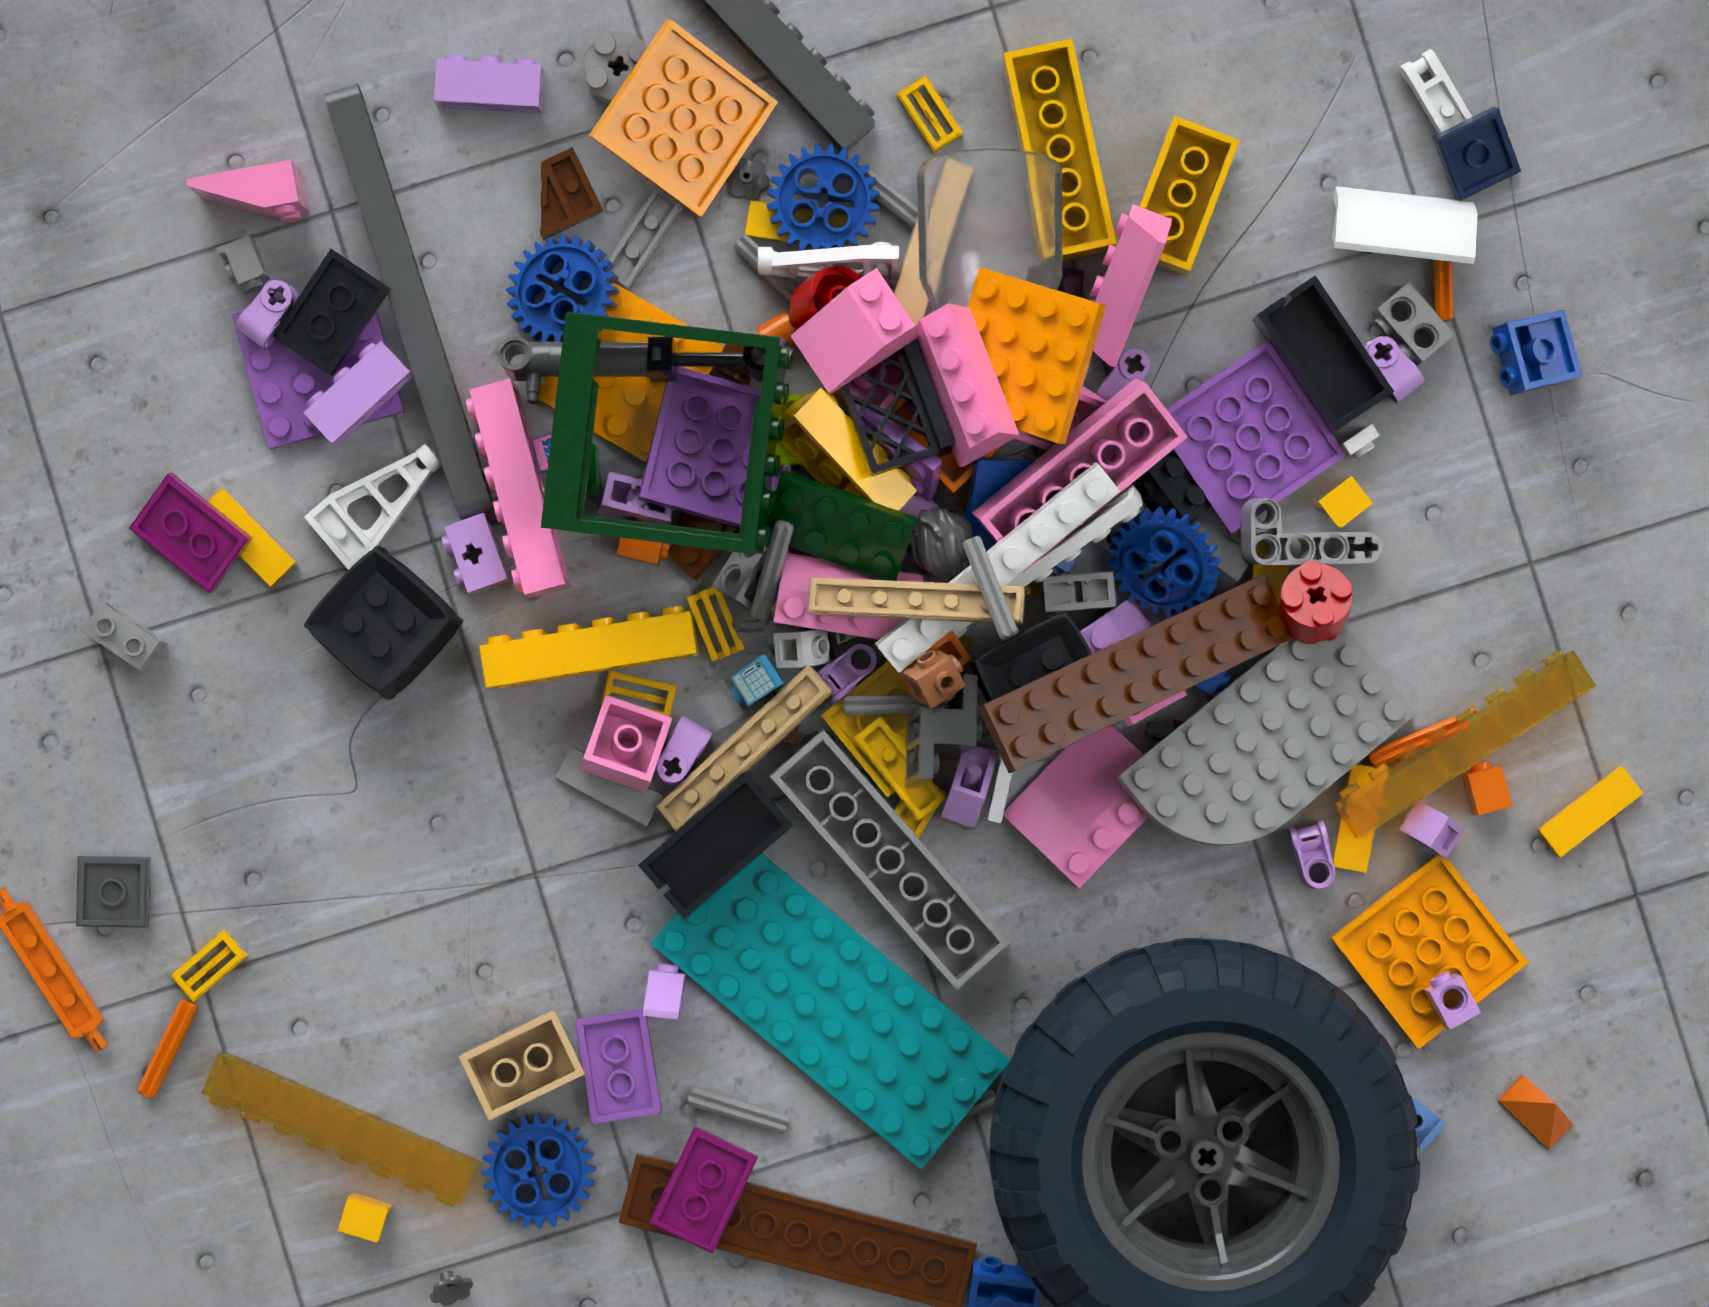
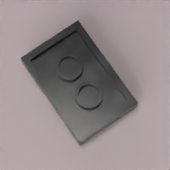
M330 249L273 334V337L333 376L391 288L335 250Z

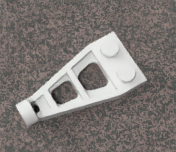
M887 242L779 253L773 251V247H758V275L807 279L824 268L834 267L833 264L848 262L863 263V269H851L861 278L877 268L888 286H895L899 275V246H892Z
M425 443L415 453L330 494L306 514L304 518L349 570L375 546H380L428 477L442 466L441 460ZM418 459L426 466L425 469H420L417 466ZM400 474L407 481V489L395 502L389 503L378 487L391 476ZM363 496H373L381 505V515L368 530L361 529L348 514L349 504Z

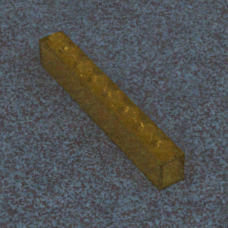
M1560 649L1542 660L1545 666L1533 672L1530 668L1513 679L1516 685L1507 691L1500 687L1484 697L1487 703L1479 709L1475 710L1471 706L1456 715L1455 718L1458 723L1446 729L1444 725H1441L1428 733L1426 737L1429 742L1419 748L1415 744L1408 746L1396 754L1400 760L1388 767L1384 762L1367 774L1370 777L1368 781L1360 786L1355 781L1340 790L1338 793L1341 798L1333 802L1355 838H1363L1596 687L1597 685L1574 650L1564 654Z
M226 1051L217 1055L201 1092L209 1096L208 1102L217 1107L228 1109L230 1105L241 1110L240 1115L247 1120L260 1123L261 1119L274 1124L273 1130L289 1137H292L294 1133L307 1138L305 1143L315 1149L325 1151V1148L328 1147L339 1152L337 1157L345 1162L357 1165L358 1161L371 1166L370 1171L388 1179L390 1175L404 1180L402 1185L416 1192H422L423 1189H426L436 1194L435 1199L449 1206H454L455 1202L462 1204L465 1201L482 1162Z

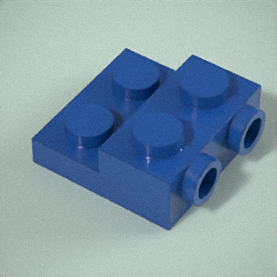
M1564 309L1507 322L1492 328L1493 335L1490 338V346L1492 351L1500 356L1503 368L1500 370L1499 378L1502 386L1509 389L1510 396L1583 377Z
M985 1256L981 1261L973 1260L967 1307H1040L1042 1293L1025 1273L1019 1262H1017L1016 1266L1002 1264V1261L994 1256Z

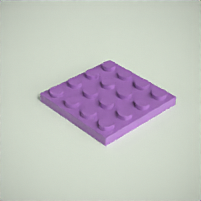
M285 300L278 301V302L281 303V304H283V303L285 302ZM377 311L333 376L276 338L267 348L263 349L236 329L268 449H276L323 435L303 413L309 408L306 403L317 392L322 390L325 393L335 384L332 379L339 371L347 366L351 369L360 361L358 355L369 344L374 343L377 345L382 341L386 345ZM242 312L232 314L234 325ZM396 392L363 424L405 413L400 392Z
M1268 340L1167 408V411L1188 436L1173 451L1179 460L1182 461L1197 486L1204 491L1205 498L1229 535L1241 527V510L1245 502L1253 498H1269L1279 502L1347 456ZM1262 504L1257 507L1255 517L1266 511Z
M677 367L676 382L665 383L637 500L740 528L755 404L760 401L761 390L683 367ZM791 465L781 466L778 477H772V491H776L783 470L790 472Z

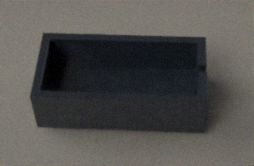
M1316 275L1289 292L1285 298L1282 297L1252 319L1265 340L1271 343L1332 434L1395 392Z
M745 772L638 864V866L658 890L662 889L666 884L671 890H668L664 897L682 918L686 919L794 825L751 775Z

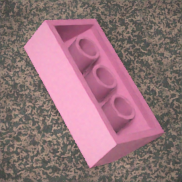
M1134 204L1129 215L1122 213L1114 232L1120 235L1117 246L1109 245L1102 265L1108 266L1104 277L1097 275L1090 294L1096 297L1095 302L1106 305L1093 351L1109 366L1115 368L1165 246L1172 223L1171 218Z
M948 303L920 319L916 326L919 335L916 341L954 440L953 452L959 467H964L1015 439L1020 434L970 308Z
M792 553L786 554L782 568L774 622L880 640L904 620L809 615L810 577L881 579L822 558ZM899 572L897 581L924 582V575Z

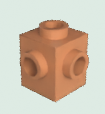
M936 648L922 653L915 663L901 671L915 699L930 709H933L940 703L950 701L959 690L966 686L960 675L963 672V668L957 658L952 654L947 655Z

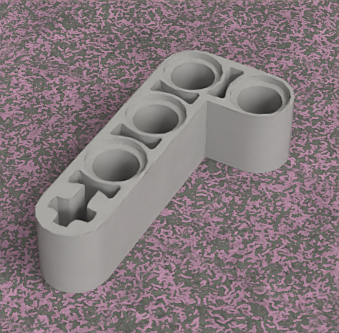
M1250 499L1245 502L1241 510V551L1245 560L1252 564L1302 565L1307 561H1316L1322 564L1372 563L1378 560L1383 553V542L1373 532H1282L1281 508L1273 499ZM1262 504L1267 510V517L1264 522L1259 523L1255 517V511ZM1330 538L1334 542L1335 549L1333 554L1328 557L1324 553L1323 547L1326 540ZM1297 539L1301 544V552L1294 558L1289 548L1291 542ZM1260 540L1265 541L1267 544V553L1262 558H1259L1255 551L1256 545ZM1367 543V550H1349V544Z

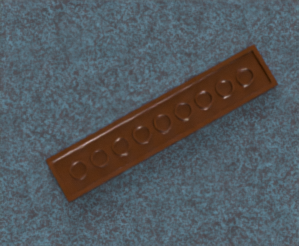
M1265 574L983 704L978 709L1010 774L1291 640L1293 637L1286 629V624L1280 616L1279 603Z
M641 1153L636 1154L618 1223L678 1238L649 1224L677 1163ZM746 1182L716 1249L935 1307H961L977 1242Z

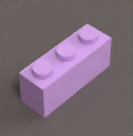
M455 54L446 55L445 59H436L434 102L438 108L542 113L544 70L541 65H536L535 60L519 58L515 59V63H501L500 58L484 56L480 58V61H466V56Z
M382 341L377 345L371 343L365 347L358 355L360 359L358 363L351 369L347 366L339 371L332 379L335 383L325 393L322 390L317 392L306 403L309 408L303 412L305 416L336 447L414 377Z

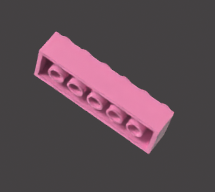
M509 378L469 389L471 399L466 400V405L471 420H474L475 424L478 423L480 433L475 434L480 454H483L484 458H488L489 467L484 468L489 488L497 492L499 501L493 502L498 522L505 525L508 535L502 536L507 556L515 559L517 569L511 570L516 590L523 592L529 598H534L571 588L556 529L540 528L545 488L541 473L539 472L517 385Z
M1135 378L1069 432L1065 444L1056 443L974 510L972 514L995 543H998L1095 462L1102 467L1120 490L1113 497L1115 498L1188 438V436L1146 382ZM1096 512L1089 516L1085 521L1092 517ZM1079 526L1072 530L1068 535L1075 531ZM1068 535L1061 539L1057 544L1064 540ZM1051 549L1044 553L1040 558L1047 554ZM1038 558L1035 562H1033V563H1032L1029 567H1027L1023 572H1025L1028 568H1030V567H1031L1034 563H1036L1040 558Z

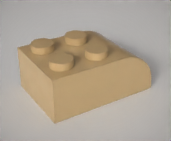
M555 1009L458 1056L488 1120L494 1119L586 1074Z

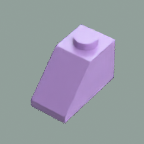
M1127 599L1080 632L1093 654L1147 629L1151 624L1135 600L1129 602Z
M976 745L960 756L941 817L972 828L975 827L986 798L998 752Z
M658 963L657 969L649 971L643 1016L679 1019L682 1014L686 973L678 972V965Z

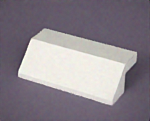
M1335 187L1333 200L1336 213L1331 236L1334 248L1474 264L1478 218L1474 202Z

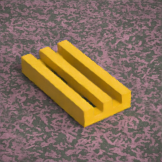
M926 75L896 94L933 154L940 151L942 147L949 145L953 140L963 136L962 130ZM922 86L952 132L950 134H946L918 91ZM912 94L938 134L939 141H935L907 98L908 95Z
M712 587L686 597L712 662L745 650L724 595ZM714 594L717 597L736 645L731 648L728 646L709 596ZM699 600H703L723 651L716 653L696 603Z
M609 670L601 705L605 695L610 696L611 693L663 704L665 705L664 712L650 708L646 709L670 717L677 686ZM614 679L665 690L668 691L667 698L625 689L613 686Z
M224 929L176 970L171 977L191 1001L196 1002L249 955L239 947L237 941L233 940L230 933ZM222 941L227 944L221 952L187 981L182 978L186 972ZM233 951L236 956L194 992L191 987Z

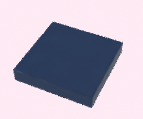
M1492 107L1432 137L1453 195L1458 201H1462L1521 172L1499 108Z

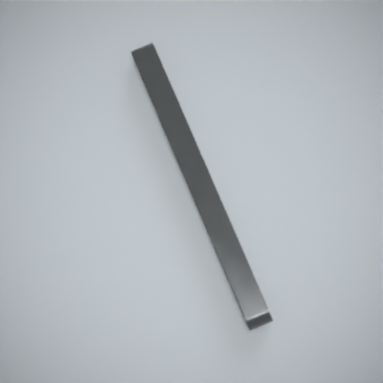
M358 83L324 94L325 101L384 284L391 288L388 298L456 510L461 521L481 513L493 511V499L363 94Z

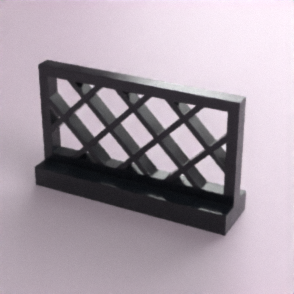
M916 339L894 353L897 362L890 359L892 355L881 361L883 364L876 378L865 373L858 376V378L873 384L865 400L851 394L849 389L850 382L840 388L872 476L936 455L939 458L951 454L955 445ZM887 365L901 371L903 381L899 389L880 381ZM905 384H906V387H907V389H908L909 394L903 392V389H904V387H905ZM876 387L895 395L888 411L869 402ZM899 397L914 405L915 413L911 422L892 413ZM855 403L862 406L859 413L857 411ZM866 408L884 416L877 433L862 425L861 417ZM917 417L919 419L921 427L914 424ZM888 419L907 427L900 444L881 435ZM913 430L925 436L929 448L916 452L904 446L910 431ZM867 436L874 439L871 446L869 444ZM877 441L896 449L892 460L877 465L872 452ZM900 452L907 454L906 456L898 458Z

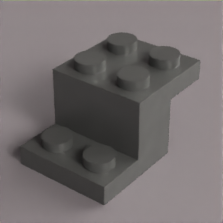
M963 674L961 676L966 686L959 690L956 696L949 701V709L920 707L907 717L905 787L920 788L933 780V775H937L939 771V754L962 755L974 748L976 741L981 740L982 722L977 720V706L982 704L983 687L978 685V675Z

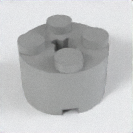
M622 31L603 33L595 39L585 54L583 70L587 84L593 95L606 106H609L648 48L640 38L631 33ZM620 64L624 65L627 72L621 71L620 76H615L613 68H618Z

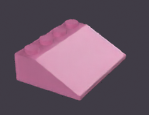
M1112 725L1065 747L1004 810L1003 816L1077 888H1080L1148 818L1116 779L1119 774L1144 754Z

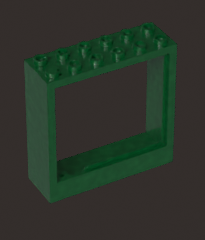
M566 312L540 528L748 554H763L764 548L770 547L772 527L767 526L768 512H774L776 504V491L771 490L772 477H778L781 456L776 455L775 452L777 441L783 440L785 420L780 419L781 405H787L789 397V384L784 382L786 369L791 370L794 349L789 348V341L775 336ZM600 329L766 349L760 401L755 404L739 534L584 515L599 389L598 383L594 380L596 355H599L602 335L599 332Z

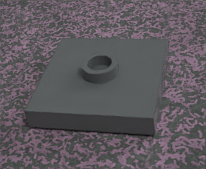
M78 856L76 927H149L151 857Z

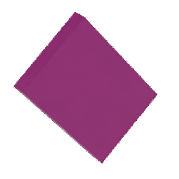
M173 473L166 475L129 527L130 530L208 593L216 590L253 539V537Z
M694 1126L649 1224L713 1254L758 1159V1155Z

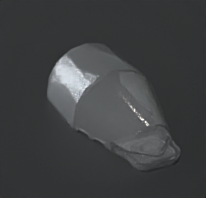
M983 148L939 155L921 165L917 171L919 278L930 302L932 312L948 303L968 307L979 267L1057 290L1062 279V169L1056 160L1040 153L1018 149Z

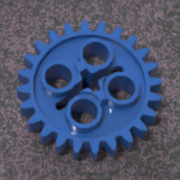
M817 143L814 147V154L810 155L804 147H801L802 158L800 159L789 154L791 166L787 167L779 164L778 168L783 174L782 177L771 176V182L777 186V189L767 190V195L776 199V201L767 204L768 211L778 212L770 218L771 224L777 225L782 223V226L777 231V235L779 237L787 234L790 235L787 240V246L791 247L799 242V251L807 250L808 247H811L812 250L845 247V244L848 242L852 246H858L857 235L868 238L869 234L864 227L865 224L870 226L876 225V220L869 213L880 212L879 205L871 202L880 198V193L876 190H869V188L877 183L876 177L865 178L870 171L869 165L858 168L857 166L860 161L858 154L848 160L847 148L844 147L837 155L835 154L833 144L828 146L825 153L821 152V148ZM806 174H813L818 177L817 185L811 189L801 187L799 181ZM840 179H848L853 183L852 189L846 194H840L834 190L835 183ZM799 194L807 198L819 200L822 194H827L831 202H827L825 208H820L816 200H794L793 195ZM832 202H853L854 207L849 208ZM801 208L810 209L813 212L812 219L807 223L797 222L794 219L797 210ZM835 213H842L847 216L848 221L844 227L834 228L829 225V218Z
M562 234L557 244L551 236H548L547 247H543L538 242H535L536 253L531 254L526 250L523 251L527 259L525 264L515 261L514 264L520 272L519 274H509L508 276L516 285L506 289L510 296L515 297L507 302V306L512 310H517L512 314V319L517 323L522 322L519 328L525 334L530 332L529 337L536 342L541 338L542 342H553L554 339L555 342H563L565 320L562 321V314L568 308H574V313L608 317L610 316L605 312L606 309L617 308V304L610 299V296L619 294V290L615 286L610 285L618 280V276L614 272H609L614 265L609 259L604 260L606 254L600 248L595 250L596 246L590 240L583 245V240L576 235L570 243L569 238ZM559 262H564L562 270L557 274H552L553 267ZM544 276L560 288L568 289L574 296L587 301V306L583 307L565 294L557 293L551 286L538 281V277ZM587 278H592L591 286L586 290L580 291L581 283ZM540 292H545L542 302L534 304L535 296Z
M1158 506L1153 514L1148 508H1145L1140 515L1137 514L1130 521L1122 523L1118 531L1111 538L1113 545L1108 549V553L1114 557L1108 562V566L1118 569L1114 573V580L1122 579L1123 584L1118 589L1119 592L1129 590L1131 594L1128 601L1132 602L1138 598L1141 600L1140 610L1150 605L1155 616L1161 609H1164L1167 618H1170L1175 609L1179 614L1207 601L1211 596L1210 594L1217 587L1215 581L1221 575V572L1215 569L1221 562V558L1211 556L1218 547L1217 545H1207L1206 543L1211 535L1210 532L1200 535L1198 529L1201 523L1197 522L1192 526L1189 525V514L1187 513L1181 519L1176 518V510L1174 508L1171 509L1167 516L1164 515L1161 506ZM1162 536L1168 538L1172 544L1167 543ZM1182 548H1186L1188 550L1178 554L1172 562L1166 561L1167 559L1172 557L1178 550ZM1136 552L1142 554L1145 560L1140 558ZM1157 562L1159 564L1163 563L1159 567H1157L1151 574L1145 577L1141 575L1142 573L1151 570ZM1183 565L1188 566L1192 572L1187 571ZM1156 580L1162 582L1166 588L1160 586Z
M537 1112L533 1122L530 1123L528 1117L524 1114L520 1118L521 1126L518 1127L515 1122L510 1120L507 1123L510 1133H506L501 1129L496 1132L501 1141L500 1143L495 1141L488 1143V1147L494 1151V1154H485L482 1158L485 1162L491 1164V1167L481 1171L482 1175L491 1176V1180L483 1185V1189H494L495 1193L490 1197L489 1202L497 1200L502 1202L498 1210L499 1214L507 1209L511 1210L510 1222H513L520 1215L523 1217V1227H527L531 1219H535L537 1228L541 1229L544 1219L548 1218L550 1224L554 1227L557 1224L558 1214L566 1221L570 1219L569 1207L578 1212L581 1210L582 1207L577 1198L588 1200L590 1194L583 1187H590L595 1184L593 1179L587 1177L588 1173H592L597 1169L596 1166L587 1164V1160L595 1154L592 1151L584 1152L582 1149L588 1143V1138L579 1141L575 1138L580 1130L579 1127L574 1128L570 1132L566 1130L568 1119H564L558 1126L555 1124L554 1114H551L546 1122H542L541 1114ZM548 1139L555 1140L560 1146L559 1155L556 1157L546 1156L542 1151L543 1141ZM529 1140L534 1141L539 1166L547 1167V1171L543 1174V1181L550 1195L549 1200H545L543 1197L539 1175L530 1172L535 1166V1160L528 1146ZM515 1149L522 1151L526 1156L525 1165L522 1167L511 1165L508 1160L509 1151ZM558 1173L565 1174L570 1180L569 1189L565 1191L555 1189L552 1185V1176ZM526 1183L532 1185L536 1190L535 1199L525 1201L520 1198L518 1194L519 1185Z

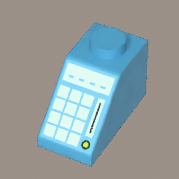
M764 653L730 676L734 684L728 688L739 705L746 702L748 707H751L783 687L784 683Z

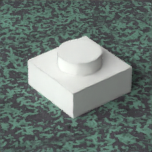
M1373 424L1340 445L1347 455L1345 458L1353 453L1359 458L1375 447L1372 440L1380 435Z

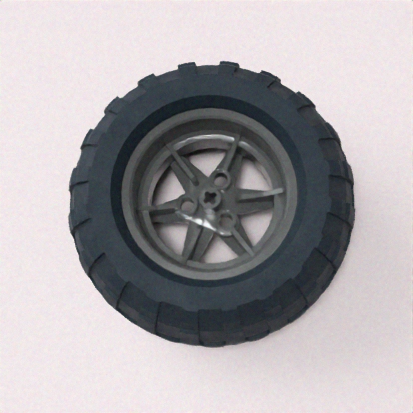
M1181 938L1169 942L1155 943L1138 949H1130L1111 957L1107 962L1094 967L1078 979L1075 978L1065 985L1055 995L1056 997L1042 1010L1036 1020L1027 1027L1015 1047V1052L1006 1067L1002 1082L999 1083L995 1095L990 1130L989 1167L994 1199L1005 1234L1021 1267L1053 1307H1360L1370 1297L1376 1288L1374 1284L1377 1278L1385 1269L1391 1256L1397 1255L1408 1230L1406 1220L1411 1209L1413 1194L1418 1191L1420 1179V1162L1417 1159V1137L1415 1130L1417 1116L1412 1096L1406 1089L1402 1073L1396 1063L1397 1058L1391 1046L1347 993L1332 984L1318 972L1294 959L1253 944L1223 939ZM1207 1060L1229 1063L1251 1072L1262 1081L1216 1110L1198 1061ZM1173 1066L1175 1118L1124 1107L1128 1099L1145 1081L1162 1070ZM1278 1100L1286 1113L1292 1133L1293 1160L1291 1171L1244 1145L1249 1139L1250 1134ZM1228 1121H1237L1240 1125L1239 1134L1233 1139L1224 1138L1222 1135L1223 1125ZM1114 1131L1160 1158L1122 1198L1116 1187L1111 1165V1144ZM1167 1131H1174L1179 1137L1177 1145L1172 1149H1164L1160 1145V1138ZM1203 1147L1209 1154L1205 1159L1198 1152ZM1207 1180H1215L1218 1183V1191L1212 1197H1203L1200 1193L1202 1183ZM1229 1185L1282 1193L1275 1206L1260 1222L1247 1231L1227 1239ZM1187 1192L1203 1243H1191L1166 1237L1146 1226L1138 1217Z

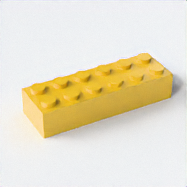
M1073 39L1003 53L1002 65L1045 264L1107 252L1109 245L1116 246L1117 242Z
M683 606L662 609V616L650 617L648 612L628 614L627 621L616 623L613 617L592 620L593 627L581 629V625H578V623L557 626L558 633L546 634V630L536 629L522 632V639L512 640V637L508 635L488 637V644L479 646L485 686L489 689H499L699 656L693 614L690 611L685 612Z

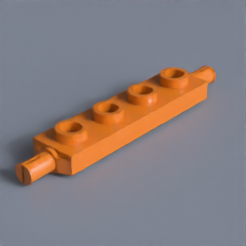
M6 887L1 888L0 907L3 913L0 915V928L72 1039L85 1036L95 1053L103 1050L108 1044L97 1029L105 1019L102 1012L30 902L15 904Z

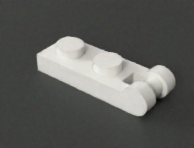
M1431 49L1420 54L1419 60L1413 63L1408 61L1399 67L1402 77L1410 85L1438 134L1472 118L1471 113L1445 69ZM1428 70L1433 78L1424 83L1420 74Z

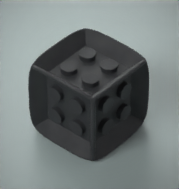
M375 546L361 557L330 589L311 612L304 623V627L360 681L378 692L382 698L391 700L395 698L396 694L412 683L441 652L463 623V619L458 617L455 611L407 566L390 556L385 548Z
M1065 610L1058 616L1047 619L1000 643L978 659H970L968 664L972 667L974 675H978V685H982L983 696L988 703L1091 655L1092 652L1080 630L1068 616V611Z

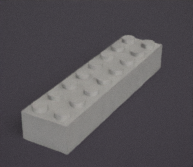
M823 729L770 774L771 779L956 990L1010 944Z

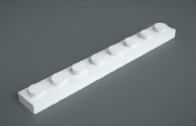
M1095 462L987 551L1001 586L1007 585L1120 492L1098 463ZM971 565L949 582L956 584H978ZM904 619L878 640L875 645L897 672L900 673L956 627L960 621Z
M1134 485L1127 488L1023 573L1021 572L1005 586L1025 587L1032 581L1038 583L1046 579L1053 572L1052 568L1061 561L1068 563L1075 559L1082 552L1081 548L1090 541L1097 543L1104 539L1111 532L1110 528L1119 521L1126 523L1133 519L1140 512L1139 508L1142 506L1140 493ZM960 622L952 630L957 638H960L967 631L966 627L973 622Z

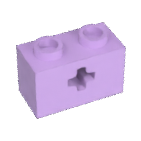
M609 471L603 484L597 515L669 525L673 509L637 500L642 480Z
M485 513L444 527L447 535L442 537V542L449 557L455 556L458 569L453 571L460 590L466 588L467 593L472 595L511 581L489 518ZM474 546L475 549L482 550L483 554L478 556L479 563L475 564L471 560H466V556L471 554L469 547Z

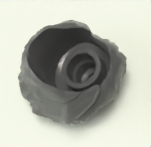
M931 508L929 511L923 509L918 515L919 518L913 530L914 538L909 542L915 563L932 576L942 580H953L962 572L963 561L966 555L963 542L972 538V526L959 513L949 512L947 509L942 510L941 508Z

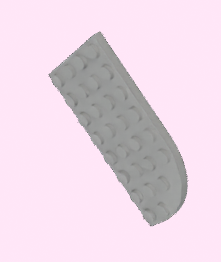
M1346 627L1337 638L1329 642L1325 640L1316 644H1305L1293 638L1276 646L1119 774L1116 779L1141 810L1166 831L1182 839L1204 845H1237L1263 837L1281 827L1416 714Z

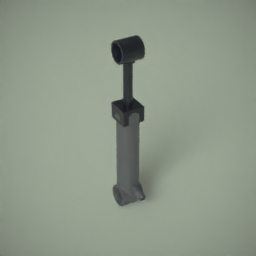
M511 337L504 340L499 346L497 352L498 361L507 376L514 381L521 382L527 380L526 393L529 404L538 403L541 377L559 376L563 342H527L520 337ZM648 337V342H601L599 355H596L594 377H650L652 382H676L677 367H744V370H748L752 378L762 382L764 364L758 365L754 361L758 356L766 354V349L745 346L743 352H678V347L673 337ZM518 354L525 355L521 363L510 364L514 356Z

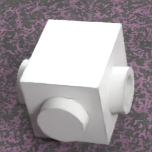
M810 628L773 633L776 668H802L807 665L815 666L830 663V645L827 631Z

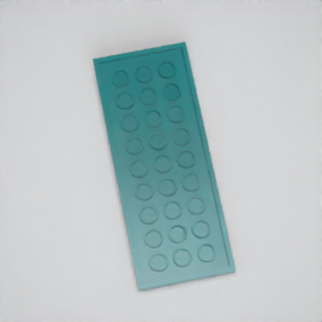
M763 853L688 918L683 919L676 912L650 943L920 1169L925 1166L1011 1060Z

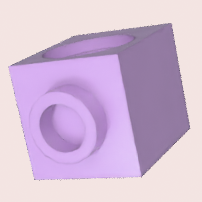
M1418 800L1414 807L1406 814L1404 823L1399 830L1416 843L1446 859L1465 829L1450 817Z
M1448 971L1432 978L1430 980L1432 986L1424 989L1444 1028L1451 1030L1481 1014L1461 975L1455 973L1450 975ZM1455 989L1459 996L1458 1002L1454 1007L1446 1008L1443 1004V995L1447 990Z

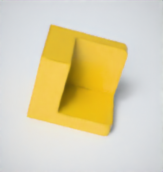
M1350 476L1314 504L1318 509L1322 507L1338 528H1341L1372 505L1373 502L1356 480Z
M352 1193L347 1198L337 1231L372 1242H378L387 1215L391 1212L393 1205Z

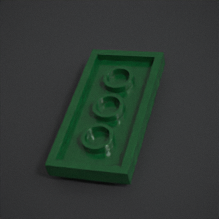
M783 470L776 488L774 512H769L767 526H771L773 532L776 521L789 522L794 527L789 547L881 580L897 581L918 518Z

